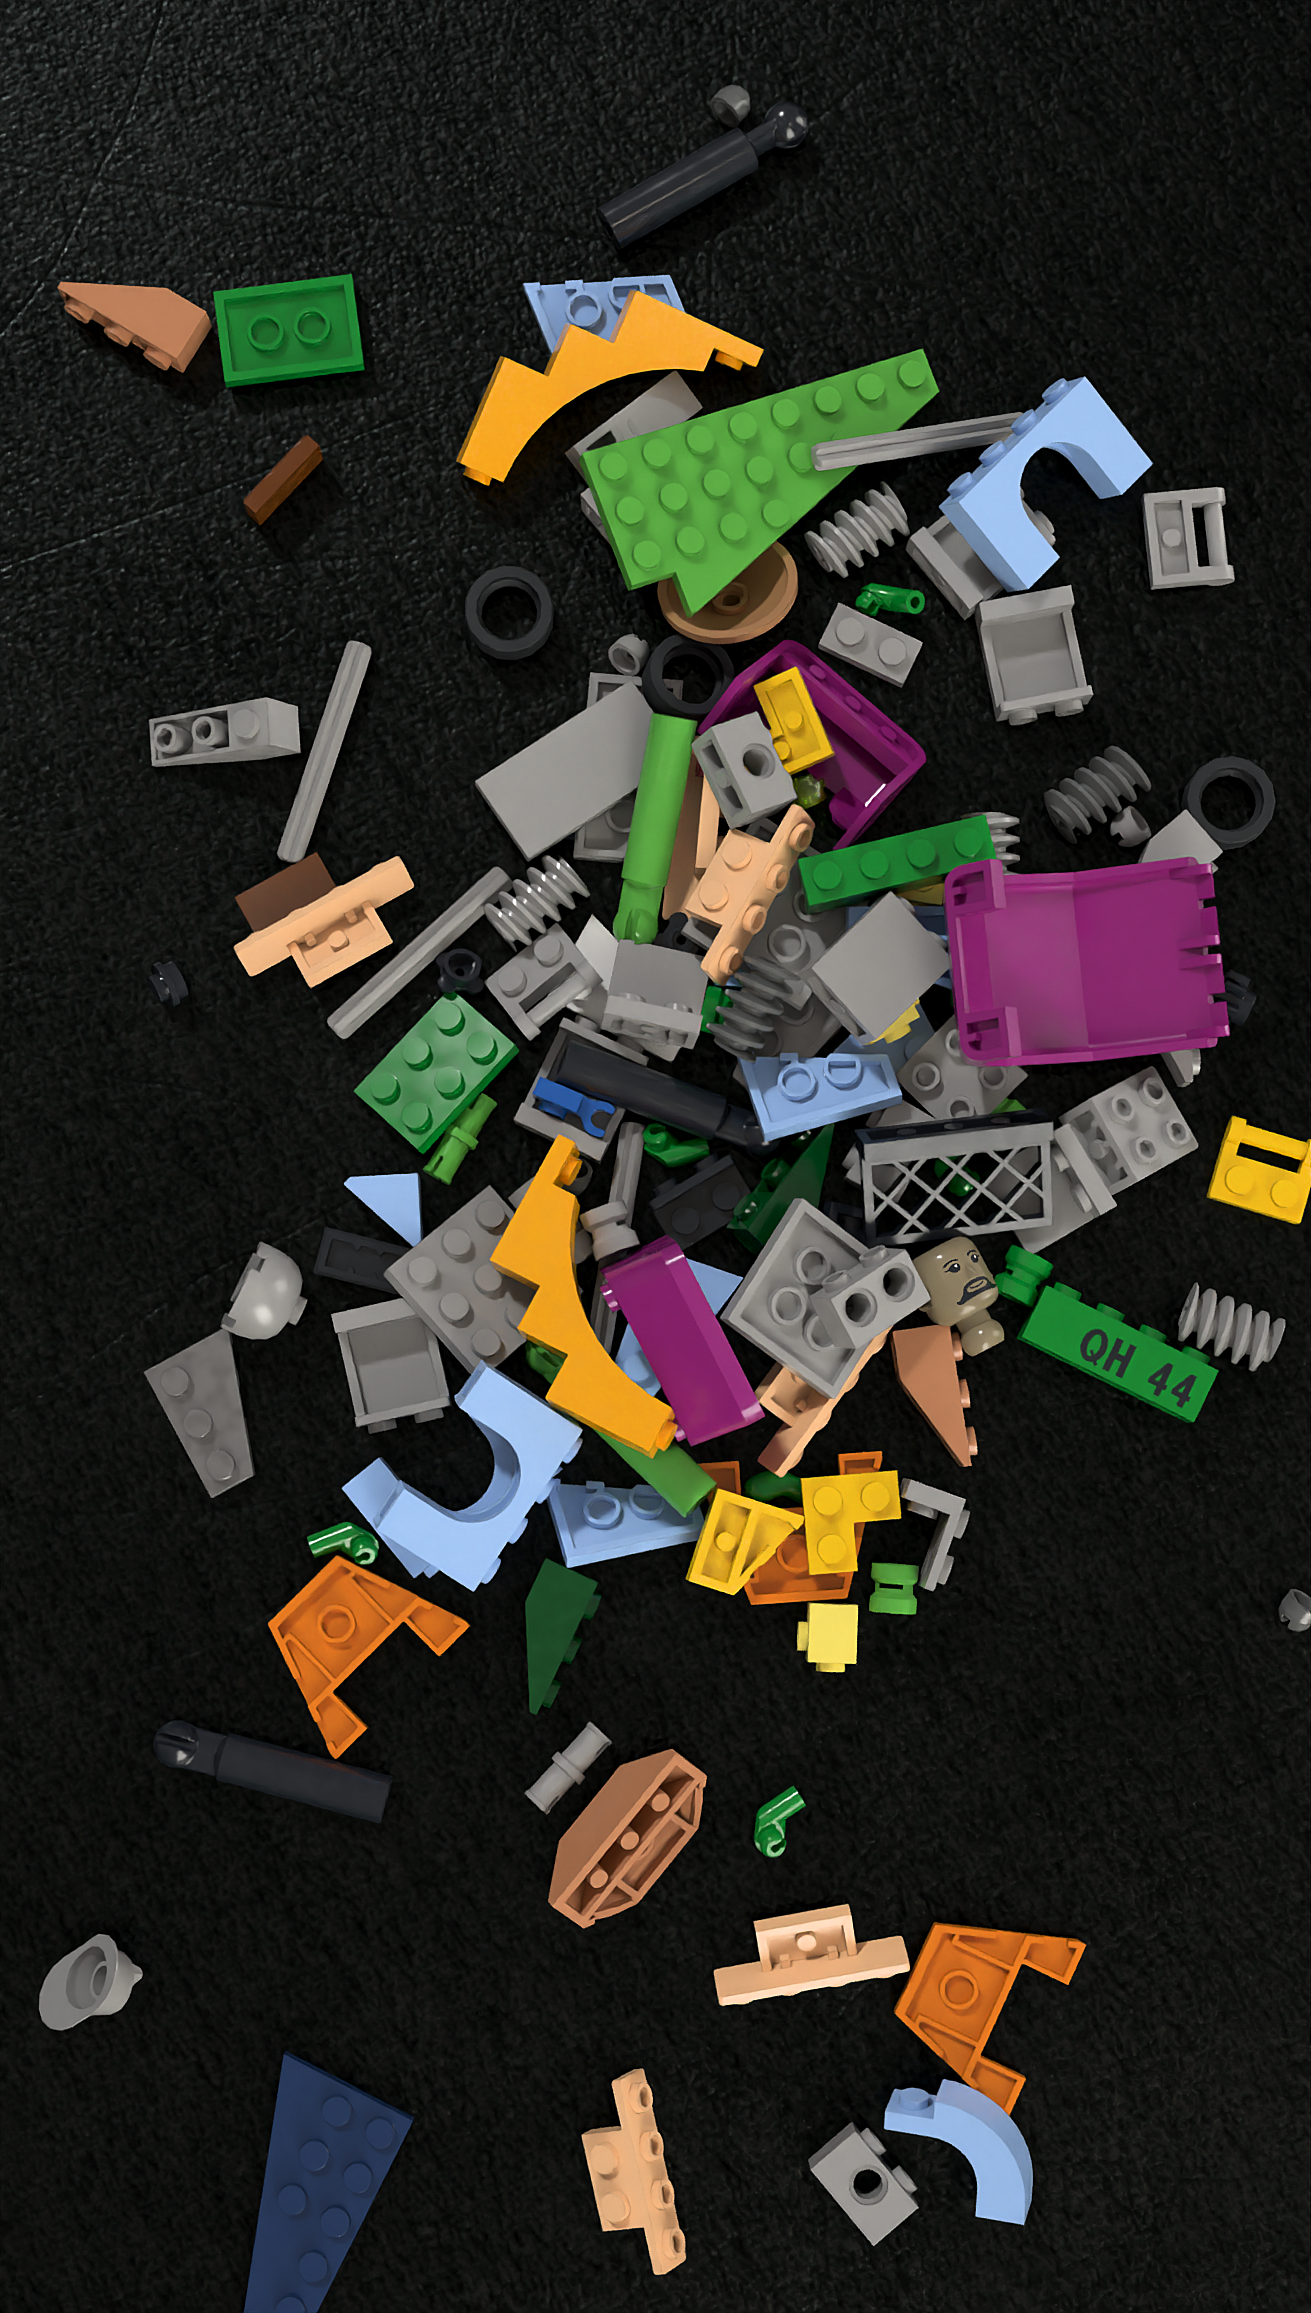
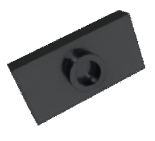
M325 1227L313 1273L400 1295L383 1274L411 1249Z

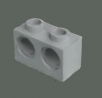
M884 1245L871 1248L859 1257L860 1264L849 1271L841 1270L826 1277L821 1282L823 1288L809 1296L834 1347L858 1349L931 1300L906 1249L885 1248ZM888 1271L890 1275V1286L888 1290L885 1292L883 1288V1277L885 1273ZM851 1296L853 1310L848 1317L845 1312V1303Z

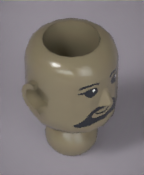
M962 1236L952 1238L912 1261L931 1300L918 1309L926 1312L931 1321L936 1325L940 1324L951 1327L956 1324L961 1333V1346L968 1355L973 1357L1004 1341L1002 1326L999 1322L991 1319L986 1309L996 1301L999 1290L993 1275L988 1270L977 1247L971 1240Z

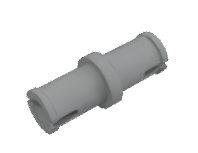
M589 1721L587 1727L562 1754L558 1751L551 1758L554 1763L525 1794L542 1811L548 1814L554 1804L575 1781L580 1784L585 1779L583 1772L612 1742Z

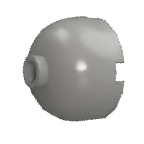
M259 1242L257 1253L252 1254L232 1295L231 1301L234 1304L229 1314H224L220 1327L236 1335L254 1340L268 1339L277 1335L287 1322L296 1325L308 1299L300 1296L303 1279L300 1269L295 1262L278 1249Z

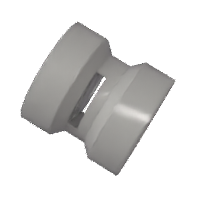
M624 1200L602 1205L579 1216L583 1229L592 1233L593 1244L591 1250L596 1261L614 1257L640 1245L636 1231L630 1229L625 1222L629 1212Z

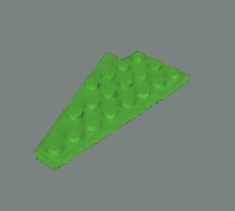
M923 349L582 453L579 462L628 591L672 577L687 618L697 614L859 466L854 465L818 471L814 469L810 455L813 446L822 442L898 431L937 395L939 390Z

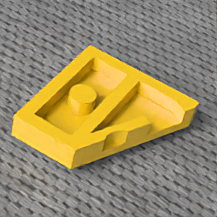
M715 1487L686 1580L735 1595L750 1579V1575L759 1566L764 1565L776 1552L775 1549L787 1536L803 1524L805 1516Z

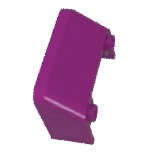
M784 640L736 676L697 729V732L702 735L712 726L756 711L763 725L770 730L771 727L753 686L797 667L800 670L835 753V756L806 768V770L835 794L829 802L832 820L839 828L847 832L833 849L847 848L872 825L926 762V755L913 738L808 648L798 642Z
M665 1235L600 1268L607 1284L599 1288L612 1313L620 1309L622 1310L675 1414L673 1423L677 1424L678 1427L674 1436L678 1442L686 1438L689 1444L694 1446L748 1426L765 1417L688 1261L675 1240Z

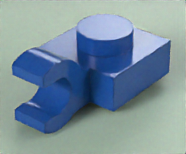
M541 1076L533 1091V1099L541 1102L538 1109L562 1120L565 1119L567 1113L575 1117L578 1116L582 1120L583 1128L587 1134L596 1138H604L605 1131L596 1128L592 1124L591 1118L594 1113L599 1111L613 1116L615 1108L610 1103L591 1100L584 1097L583 1094Z

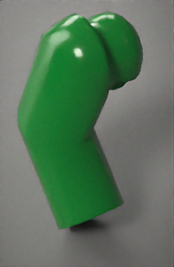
M791 1786L763 1805L756 1814L754 1841L757 1849L763 1852L765 1856L777 1857L784 1852L786 1848V1841L784 1840L786 1819L806 1806L794 1786Z

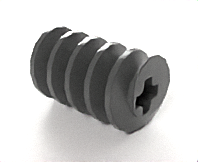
M1112 745L1105 749L1104 758L1097 756L1090 760L1089 769L1084 767L1077 769L1074 773V780L1069 778L1063 779L1059 784L1060 792L1054 789L1045 792L1044 801L1048 814L1060 834L1070 843L1077 844L1073 832L1074 828L1077 827L1083 833L1089 835L1092 833L1088 818L1092 816L1099 823L1104 824L1107 822L1103 807L1108 806L1115 813H1119L1122 811L1118 799L1120 795L1130 802H1134L1137 800V796L1133 786L1137 784L1148 792L1151 790V783L1143 769L1130 755L1119 747Z
M744 955L742 960L752 970L751 973H734L733 977L742 986L741 991L725 990L724 994L733 1003L732 1008L717 1006L715 1011L723 1018V1024L708 1022L706 1027L715 1036L714 1041L721 1048L745 1061L755 1063L757 1060L756 1056L748 1047L763 1048L766 1043L757 1030L771 1032L775 1027L774 1022L766 1013L782 1014L784 1007L776 999V996L790 998L793 990L785 982V979L799 981L801 978L783 966L764 957Z

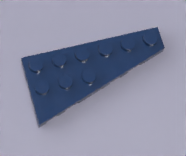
M287 2051L284 2053L244 2313H317L414 2119L413 2116Z

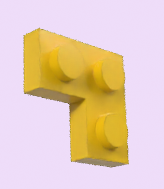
M797 667L753 686L771 727L769 732L772 736L773 746L784 769L790 775L835 756L806 684Z
M897 1470L800 1478L809 1575L858 1571L854 1523L901 1519Z

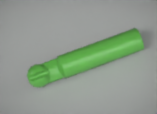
M658 713L651 714L621 876L624 882L618 913L613 921V934L618 943L621 939L635 941L634 944H652L658 934L657 919L663 887L667 886L691 760V744L694 742L698 721Z
M529 1340L526 1341L524 1355L527 1364L533 1371L541 1374L552 1385L565 1359ZM592 1428L684 1518L695 1511L717 1486V1482L673 1440L665 1451L658 1448L652 1459Z

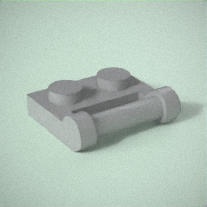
M1212 487L1143 494L1141 505L1151 590L1196 585L1219 586L1235 581L1233 566L1228 565L1222 514V506L1226 504L1224 488ZM1198 507L1204 511L1210 566L1198 567L1192 508Z
M555 923L545 934L534 940L532 945L523 949L485 980L484 983L529 1040H532L541 1032L539 1029L541 1025L589 986L593 990L604 980L559 924ZM576 970L578 971L566 982H564L560 987H558L555 991L548 995L544 1000L537 1004L533 1009L526 1013V1011L529 1008H531L540 999L547 995L551 990H553L556 986L563 982L567 977H569Z

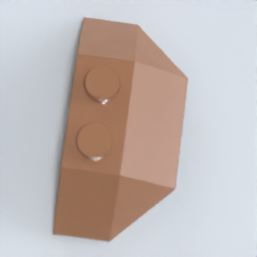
M673 1749L620 1765L559 1840L548 1898L551 1906L582 1928H586L595 1924L597 1919L612 1916L638 1904L697 1831L703 1803V1787L706 1785L707 1776Z

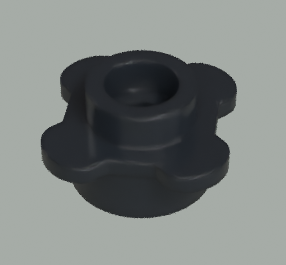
M676 912L670 916V924L663 933L657 934L653 942L655 946L695 954L700 948L699 945L686 938V942L683 945L677 943V937L683 936L680 933L688 922V916L682 912Z
M454 949L450 952H442L437 956L435 964L440 969L441 976L437 986L441 992L452 994L454 991H467L469 994L476 995L482 991L484 982L479 978L482 960L477 954L467 949ZM455 972H462L464 975L458 976Z

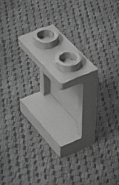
M1020 487L1022 505L1028 518L1052 547L1056 539L1052 535L1054 528L1051 522L1042 512L1038 510L1033 512L1022 499L1024 498V492ZM946 515L942 516L928 529L923 526L909 538L906 551L964 620L975 613L979 602L991 600L1004 589Z
M1071 585L979 602L974 615L996 722L1009 719L1010 725L1026 724L1037 720V714L1054 710L1056 716H1068L1083 711V705L1088 704L1092 698V686H1087L1071 612L1075 604Z
M892 891L877 898L871 904V908L831 947L797 974L861 1045L876 1040L950 968L949 955L947 954L948 947L943 939L936 933L927 931L915 918L917 913L913 906L905 898L898 895L895 896Z
M576 1015L574 1021L563 1017L558 1034L525 1102L521 1103L514 1122L516 1125L552 1142L560 1134L576 1142L581 1156L600 1164L626 1110L612 1105L615 1108L613 1116L602 1111L594 1113L591 1122L596 1128L604 1130L605 1136L604 1138L593 1137L584 1130L582 1120L578 1116L575 1117L567 1113L565 1119L562 1120L538 1109L541 1102L533 1099V1091L539 1077L541 1076L554 1082L561 1057L570 1039L644 1067L648 1066L649 1058L642 1055L643 1046L626 1037L619 1036L615 1042L600 1035L601 1026L584 1017ZM583 1094L584 1097H587V1098H589V1099H591V1100L601 1101V1100H598V1099H596V1098H593V1097H590V1096H587V1095Z
M404 1298L331 1314L335 1333L338 1334L356 1415L354 1417L356 1427L367 1425L369 1434L397 1428L395 1419L414 1415L416 1423L444 1417L442 1408L452 1406L437 1335Z

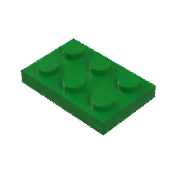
M352 274L213 292L224 380L227 388L365 370Z
M454 991L452 994H444L359 1084L354 1092L420 1153L424 1154L520 1050Z

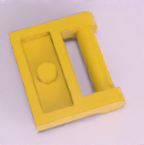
M1231 1116L1224 1134L1207 1198L1296 1225L1300 1224L1311 1188V1139H1308L1307 1142L1299 1141L1246 1125V1119ZM1240 1142L1300 1160L1297 1173L1236 1155Z

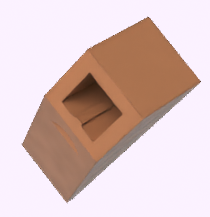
M61 282L57 287L65 302L64 309L73 317L84 323H88L90 319L105 327L104 333L112 340L125 347L130 342L145 350L143 355L146 359L163 370H167L169 366H172L183 373L212 328L205 310L167 288Z
M940 1324L890 1332L889 1338L897 1382L958 1465L961 1467L972 1466L970 1456L977 1455V1442L973 1426L965 1427L963 1408L970 1407V1397L966 1379L958 1380L955 1361L963 1360L959 1333H951L950 1326H942Z

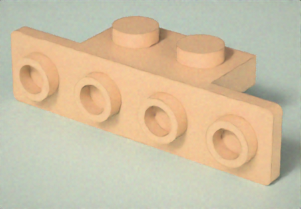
M695 736L694 741L697 740L700 736ZM693 749L668 882L664 889L662 918L665 921H669L670 916L676 912L685 913L688 916V920L690 919L691 915L684 908L725 836H717L719 817H725Z
M796 804L790 806L770 843L740 830L729 829L684 908L692 917L720 928L700 965V968L709 978L720 986H725L730 976L740 968L744 951L754 934L762 929L767 911L777 893H780L786 887L790 870L799 854L807 849L812 840L815 823L805 810Z
M396 856L386 862L377 864L370 871L347 884L334 888L327 895L309 905L292 911L287 917L271 926L252 933L245 940L236 944L234 950L250 976H255L292 955L307 984L312 988L393 943L375 909L414 887V883L399 856Z
M893 1325L871 1340L836 1399L824 1397L779 1362L774 1364L754 1394L759 1404L784 1423L759 1456L758 1462L781 1478L788 1470L798 1464L802 1458L805 1446L816 1431L821 1430L827 1424L831 1417L832 1409L843 1394L854 1387L858 1381L859 1372L872 1354H875L883 1347L887 1340V1334Z
M849 1904L754 1921L760 1961L714 1970L719 2004L724 2006L746 2004L752 2000L779 1995L790 1996L800 1991L827 1986L839 1987L849 1982L876 1977L888 1978L898 1973L908 1972L910 1965L902 1936L856 1943Z
M634 2069L612 2081L621 2126L591 2129L582 2134V2140L603 2231L644 2227L655 2275L666 2274L685 2261V2237L678 2224L674 2206V2188L668 2179L663 2157V2140L657 2130L652 2108V2091L647 2084L644 2070Z

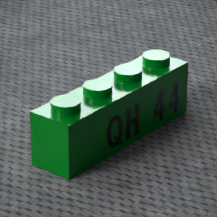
M985 814L798 859L797 872L807 913L812 915L874 900L890 891L895 895L945 883L948 874L955 867L987 859H997Z
M1056 1282L1054 1288L1047 1285L1040 1288L1038 1292L1039 1297L1034 1307L1030 1309L1016 1339L1186 1423L1195 1421L1219 1371L1208 1365L1209 1356L1188 1346H1184L1182 1352L1165 1344L1167 1340L1165 1334L1143 1324L1138 1331L1122 1323L1125 1317L1124 1314L1104 1304L1099 1303L1095 1310L1079 1302L1082 1294L1064 1284Z

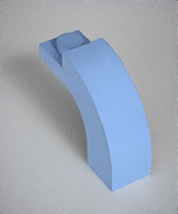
M943 2079L937 2096L930 2095L918 2088L894 2089L885 2110L884 2129L934 2137L955 2146L966 2156L975 2171L977 2178L975 2216L1024 2225L1032 2200V2162L1025 2140L1009 2115L981 2092L955 2081Z

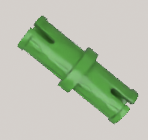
M483 1093L478 1095L445 1130L443 1139L423 1170L437 1180L442 1179V1183L450 1185L451 1179L469 1149L475 1150L479 1141H477L476 1137L493 1108L497 1106V1103Z

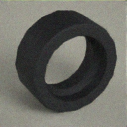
M501 566L486 571L473 583L466 597L465 619L471 638L483 652L497 659L518 660L534 654L546 643L553 629L554 607L548 587L536 574L522 567ZM503 587H518L526 591L534 600L537 608V620L532 630L525 636L515 640L500 639L492 635L485 627L482 619V607L487 597L495 590Z
M679 633L666 638L654 650L647 661L641 677L642 693L654 713L698 721L697 727H699L735 679L734 666L727 652L719 644L696 641ZM675 657L689 658L699 662L709 672L714 682V691L706 702L702 704H689L677 699L667 689L662 679V672L670 659Z
M1229 756L1216 758L1199 768L1184 789L1181 808L1182 812L1186 809L1220 849L1227 850L1243 847L1256 839L1272 819L1276 801L1273 785L1264 770L1250 760ZM1231 776L1239 778L1250 787L1254 794L1256 804L1254 814L1250 821L1239 829L1223 830L1216 828L1207 821L1202 813L1200 802L1202 792L1208 783L1218 777Z

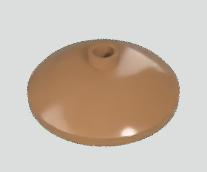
M776 541L694 616L687 618L672 577L658 581V600L665 619L675 630L684 636L711 644L742 642L767 632L787 615L794 604L798 592L797 569L790 553L783 545Z

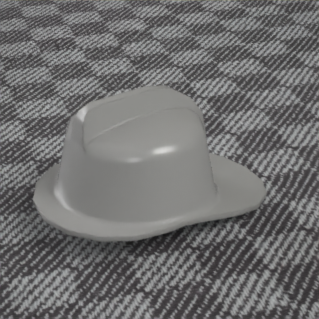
M98 1934L84 1945L63 1957L47 1975L39 1999V2011L42 2021L50 2029L63 2031L75 2026L91 2015H110L121 2010L130 1996L132 1986L143 1976L141 1968L132 1964L127 1955L116 1948L115 1942L109 1935Z

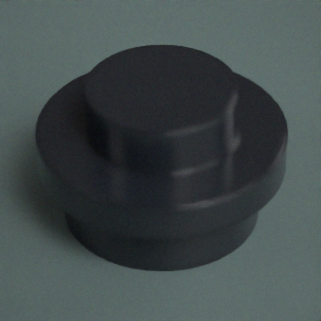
M172 961L164 965L160 962L151 965L152 976L147 978V982L155 999L159 1003L166 1001L172 1008L179 1005L180 999L188 995V989L177 966Z

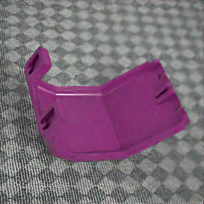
M1182 857L1080 872L1003 875L1002 860L987 859L955 867L945 880L943 905L960 1057L971 1066L1008 1067L1089 1062L1215 1047L1218 1037L1229 1036L1230 1030L1227 1002L1214 1003L1213 995L1225 993L1222 955H1209L1208 947L1220 945L1216 906L1208 908L1203 906V900L1215 898L1212 864H1199L1194 857Z

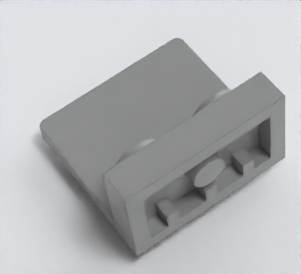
M621 939L617 948L600 1029L693 1049L700 1032L703 1017L701 1010L708 981V975L700 968L704 956L646 943L634 944L635 941Z
M955 1014L895 1074L897 1081L936 1120L990 1114L1030 1075L1023 1066L980 1067L965 1063L958 1051Z
M1153 1066L1099 1093L1058 1117L1063 1126L1067 1123L1070 1125L1111 1196L1198 1148L1195 1137Z
M1068 1123L1055 1130L1054 1140L1050 1141L1053 1225L1012 1230L1023 1249L1033 1254L1117 1206ZM1037 1146L1028 1147L1011 1158L1009 1163L1025 1175L1038 1161ZM1004 1167L987 1188L1003 1201L1020 1179ZM1038 1175L1037 1178L1033 1181L1038 1187H1039V1175ZM1028 1187L1011 1208L1020 1215L1040 1213V1196ZM1007 1212L1004 1214V1217L1011 1216Z
M903 1478L899 1489V1497L907 1499L905 1509L935 1520L938 1512H941L917 1581V1585L934 1591L937 1582L944 1585L947 1581L954 1557L947 1555L953 1537L961 1539L970 1511L963 1509L966 1499Z

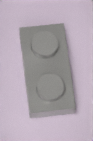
M838 603L819 642L818 649L902 688L923 642Z

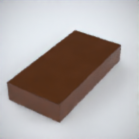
M308 435L303 436L244 498L243 503L248 515L259 525L276 510L323 460L320 446Z
M315 852L234 898L253 932H257L287 917L292 911L303 908L327 895L336 888V885L318 853Z

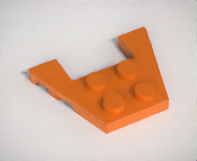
M882 1451L838 1454L839 1475L878 1472L882 1461ZM739 1461L698 1464L717 1482L716 1488L741 1496ZM713 1490L712 1493L707 1497V1499H708V1501H709V1504H710V1502H711V1498H712V1495H713L714 1490ZM803 1507L780 1508L804 1516ZM803 1522L797 1530L794 1529L775 1549L776 1552L764 1565L759 1566L743 1585L751 1605L844 1599L848 1597L854 1571L809 1575L805 1526ZM865 1522L854 1523L856 1557H858Z
M336 1555L268 1623L285 1661L306 1699L313 1719L320 1728L327 1748L335 1759L368 1726L335 1694L334 1690L402 1622H406L438 1656L470 1626L465 1619L339 1555Z
M934 1922L894 2008V2013L939 2057L951 2066L971 2088L990 2098L1010 2115L1026 2078L1024 2075L982 2056L983 2048L1021 1965L1025 1964L1069 1985L1086 1944L1078 1939Z

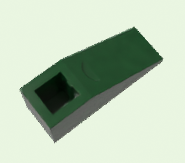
M834 1123L789 1135L788 1141L790 1143L779 1157L770 1161L761 1173L762 1180L755 1190L742 1198L734 1208L733 1214L735 1216L726 1229L757 1258L795 1198L806 1200L818 1210Z
M546 1557L525 1601L530 1713L537 1715L541 1705L550 1709L562 1682L554 1679L560 1663L563 1661L570 1665L582 1641V1638L574 1635L581 1618L583 1617L591 1621L603 1596L595 1591L598 1584L597 1580L572 1568H566V1565L549 1557Z

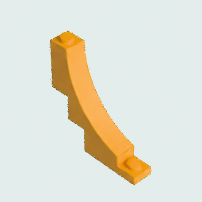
M630 290L609 341L573 324L565 323L544 374L500 356L456 461L466 465L463 475L489 486L492 478L504 482L514 460L530 437L563 405L583 392L609 380L638 372L660 369L704 371L713 350L718 352L715 361L740 371L743 364L756 367L763 349L637 290Z
M558 1134L489 1260L495 1270L537 1291L517 1329L523 1338L565 1359L545 1397L549 1405L653 1459L658 1448L663 1451L668 1448L677 1431L678 1425L673 1423L675 1414L671 1407L648 1394L616 1365L600 1344L590 1326L582 1305L575 1264L576 1227L580 1205L575 1195L561 1189L564 1184L570 1186L581 1168L582 1160L578 1159L580 1152L576 1142Z

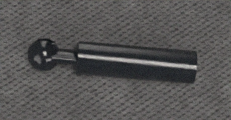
M784 101L775 104L767 111L764 123L750 132L745 133L739 128H734L596 209L597 216L612 244L620 250L757 170L758 156L773 147L789 149L798 146L805 139L808 132L809 121L805 111L799 105L792 102Z
M571 1039L568 1041L561 1057L554 1082L571 1090L608 1102L707 1140H711L714 1137L741 1146L745 1152L753 1157L766 1158L780 1150L784 1142L785 1136L765 1142L756 1114L727 1103V1099L723 1095Z
M181 1720L165 1723L157 1730L153 1742L155 1756L162 1764L170 1768H186L216 1776L218 1781L376 1823L381 1822L393 1778L390 1775L232 1733L224 1735L197 1728Z

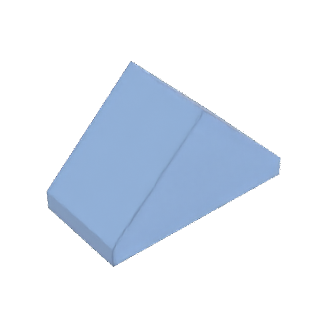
M418 1173L349 1177L344 1183L349 1190L413 1247L424 1239L421 1180Z

